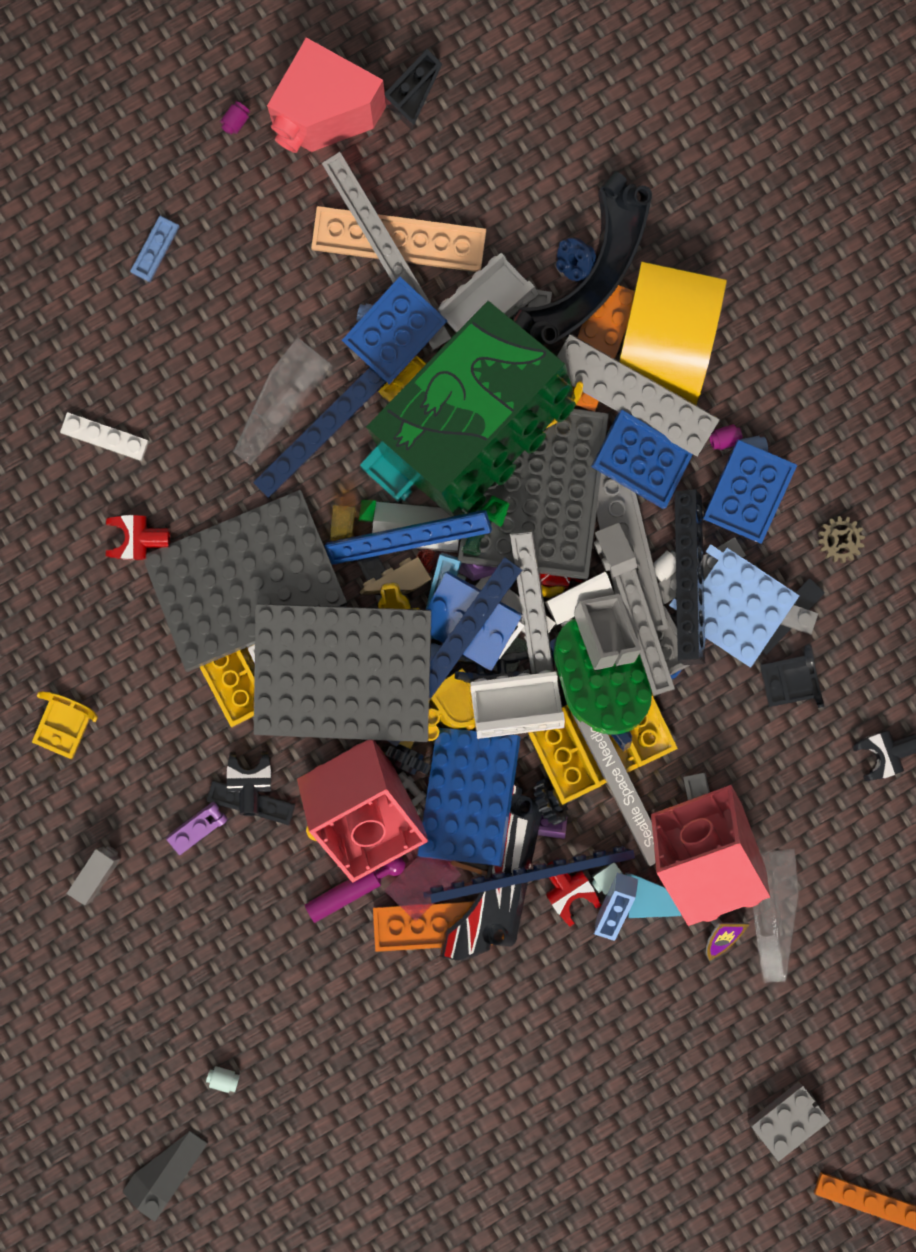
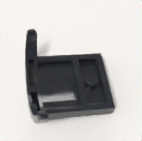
M811 644L804 646V656L759 665L768 707L812 698L817 708L824 707Z

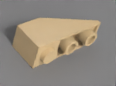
M409 557L399 563L400 567L393 570V568H390L381 573L382 578L377 581L372 578L365 582L360 594H381V586L391 582L398 583L402 594H409L429 582L431 578L418 557L413 560Z

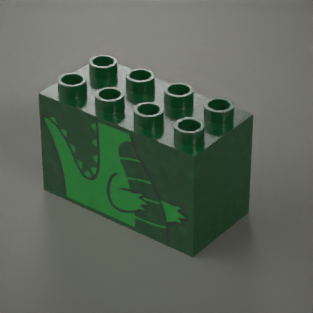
M488 300L366 428L383 457L446 513L453 517L479 511L486 500V497L483 495L494 482L502 485L513 475L516 469V465L513 462L524 451L531 454L541 446L546 437L543 431L554 419L560 423L572 413L576 405L575 401H573L575 395L565 363Z

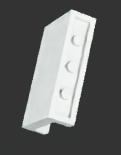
M500 253L498 256L491 258L488 265L482 270L477 271L470 281L461 285L452 297L445 299L440 304L438 312L457 333L488 300L511 319L520 307H525L538 293L535 286L530 281L527 282L506 260L505 256Z
M545 670L539 674L530 675L529 673H522L516 677L499 676L492 680L481 678L471 682L470 691L477 739L564 728L565 719L561 707L557 672Z

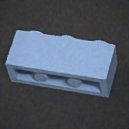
M617 872L598 912L595 935L615 941L636 898L638 879Z

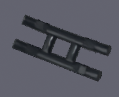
M527 651L503 654L497 661L498 673H486L485 667L462 654L458 662L468 665L475 663L477 673L456 671L455 679L471 683L481 678L492 680L499 676L516 677L522 673H529L531 675L530 669L506 672L505 664L528 659Z

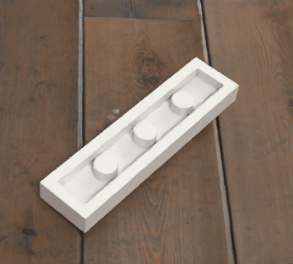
M68 412L60 431L61 434L139 461L143 460L149 443L146 439Z

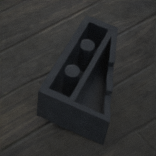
M428 49L385 92L386 106L411 130L442 66V63Z

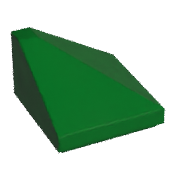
M492 496L482 510H486L489 520L501 527L504 523L509 503Z
M361 500L358 521L373 522L376 506L375 500Z

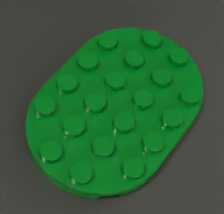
M576 619L569 621L561 629L555 641L554 659L570 711L579 722L583 721L592 727L593 731L615 735L633 730L646 717L652 701L651 688L640 654L634 663L616 666L614 663L612 667L594 670Z

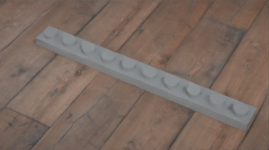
M339 152L324 161L322 165L392 282L394 283L401 277L431 305L342 154ZM444 325L429 341L433 350L451 339Z

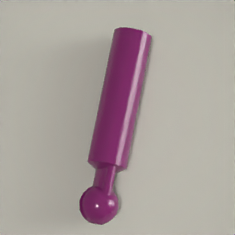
M399 857L353 883L348 879L304 904L309 916L314 923L322 920L380 887L383 877L387 875H400L405 869V862L402 857Z

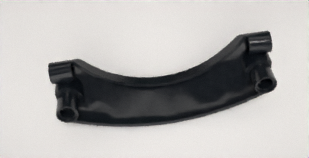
M612 171L598 192L601 209V234L596 259L589 275L582 279L570 292L554 302L538 307H520L512 320L542 345L557 342L587 321L616 290L632 263L643 236L650 209L652 192L649 187L644 185L637 187L634 183L627 185V179L621 173ZM637 192L641 196L640 201L637 198ZM545 330H547V332H548V339H547V340L544 338V331H545Z

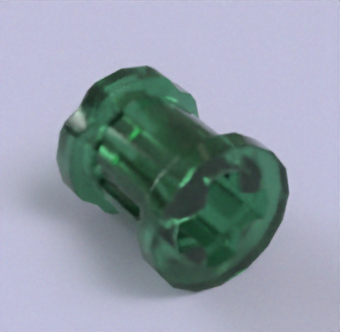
M485 534L467 537L465 546L462 547L461 551L466 554L479 556L481 553L479 549L481 540L485 537Z

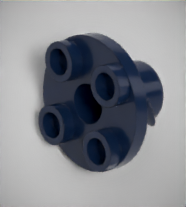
M578 238L565 239L559 244L556 267L567 278L573 281L582 280L589 275L595 262V250Z

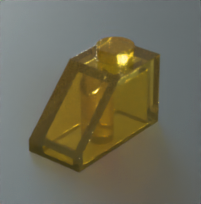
M333 505L330 542L353 537L356 516L355 507Z

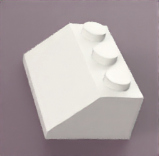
M603 572L544 603L553 621L556 623L555 625L561 623L563 627L573 619L572 617H574L579 601L615 594L606 572Z

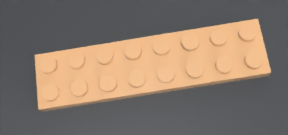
M317 206L312 250L379 259L349 210ZM378 214L406 263L472 272L481 270L486 229Z

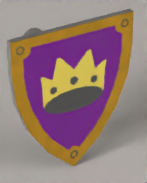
M719 918L711 921L715 929L708 938L706 946L708 960L714 959L729 949L745 932L749 923H722Z

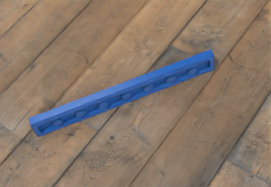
M486 510L327 542L324 547L331 565L487 534L491 533L492 527Z

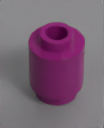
M237 101L234 105L231 104L220 120L221 128L230 135L232 133L238 134L249 118L250 110Z
M734 424L715 429L709 436L713 450L733 447L737 439H742L740 428H736Z

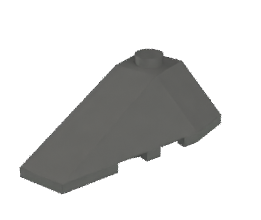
M189 1131L160 1155L152 1159L147 1165L139 1169L133 1175L123 1193L138 1211L155 1222L208 1142L192 1131Z

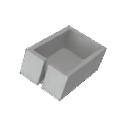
M615 594L579 601L574 616L594 670L612 667L614 663L616 666L634 663L641 652V648L621 595Z
M799 1081L748 1121L778 1162L830 1122Z

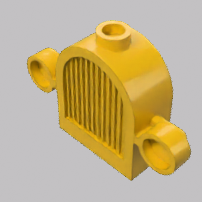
M455 674L443 681L430 699L429 704L433 709H429V727L435 726L441 720L443 724L452 729L466 728L468 731H471L476 726L470 683L455 679Z

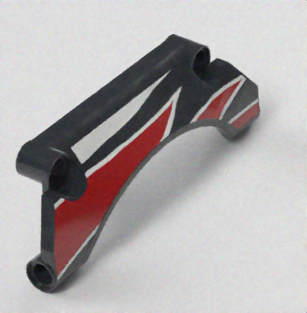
M515 781L502 867L489 865L486 878L492 877V873L496 872L513 873L512 869L525 867L526 870L531 869L542 814L539 811L538 804L535 802V798L521 795L522 788ZM528 882L480 892L467 913L445 931L440 957L465 961L489 951L491 944L505 947L513 946L517 941Z

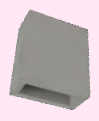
M110 846L96 849L66 894L83 905L93 902L121 860L117 856L118 852Z

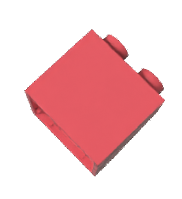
M306 38L267 105L272 120L271 128L278 133L275 141L294 153L298 152L300 146L313 152L374 129L386 108L383 80Z
M366 740L361 744L355 745L345 753L325 764L317 766L314 770L297 779L309 832L352 883L428 842L423 823L393 764L374 740Z
M732 785L651 814L656 873L688 926L701 921H713L721 914L741 907H754L762 900L770 898L765 864L742 803Z

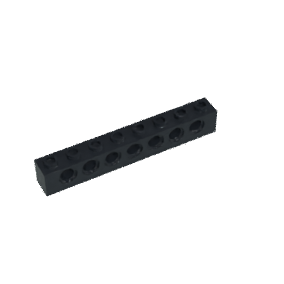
M696 489L675 491L678 661L683 665L706 664L702 496Z

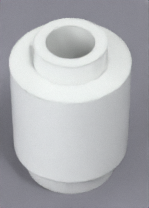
M666 551L653 563L658 581L667 580L676 572V553L674 551L671 553Z

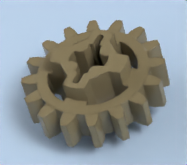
M841 516L836 517V522L833 519L828 520L829 526L823 524L821 527L825 531L818 532L817 534L822 537L821 540L817 541V544L823 545L819 551H826L825 558L827 559L832 556V562L834 563L837 562L838 558L841 563L846 562V557L849 561L854 560L853 554L856 556L860 555L861 553L858 548L864 547L860 540L865 539V536L859 534L863 529L855 527L857 521L849 523L850 517H846L844 521H842ZM844 526L846 528L839 531L833 527ZM852 533H853L854 539H855V542H854V543L852 542V537H851V534H852ZM845 534L844 539H843V542H844V543L839 544L838 546H836V545L838 544V541H839V538H838V537H840V536H842V535ZM827 537L830 538V542H831V545H830V546L828 545ZM839 549L848 551L846 554H838L836 552Z

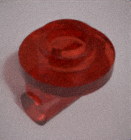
M423 549L418 552L416 558L420 559L425 570L430 574L440 554L432 549Z

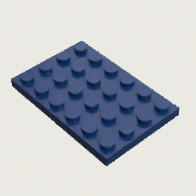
M439 728V736L435 739L423 817V826L428 842L419 846V857L502 867L520 736L504 735L477 739L476 731Z

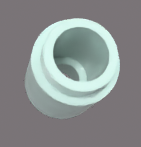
M215 1066L214 1070H209L206 1082L210 1083L209 1088L227 1093L230 1091L235 1092L240 1075L235 1074V1071Z

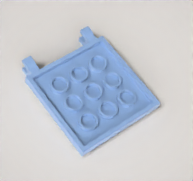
M710 544L706 553L718 561L704 581L705 638L751 668L799 595L730 549L726 548L723 553ZM673 599L669 606L677 610V600Z

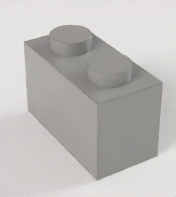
M619 523L595 532L597 541H594V546L598 554H603L604 558L601 560L606 571L610 570L612 576L615 577L637 568L635 556Z

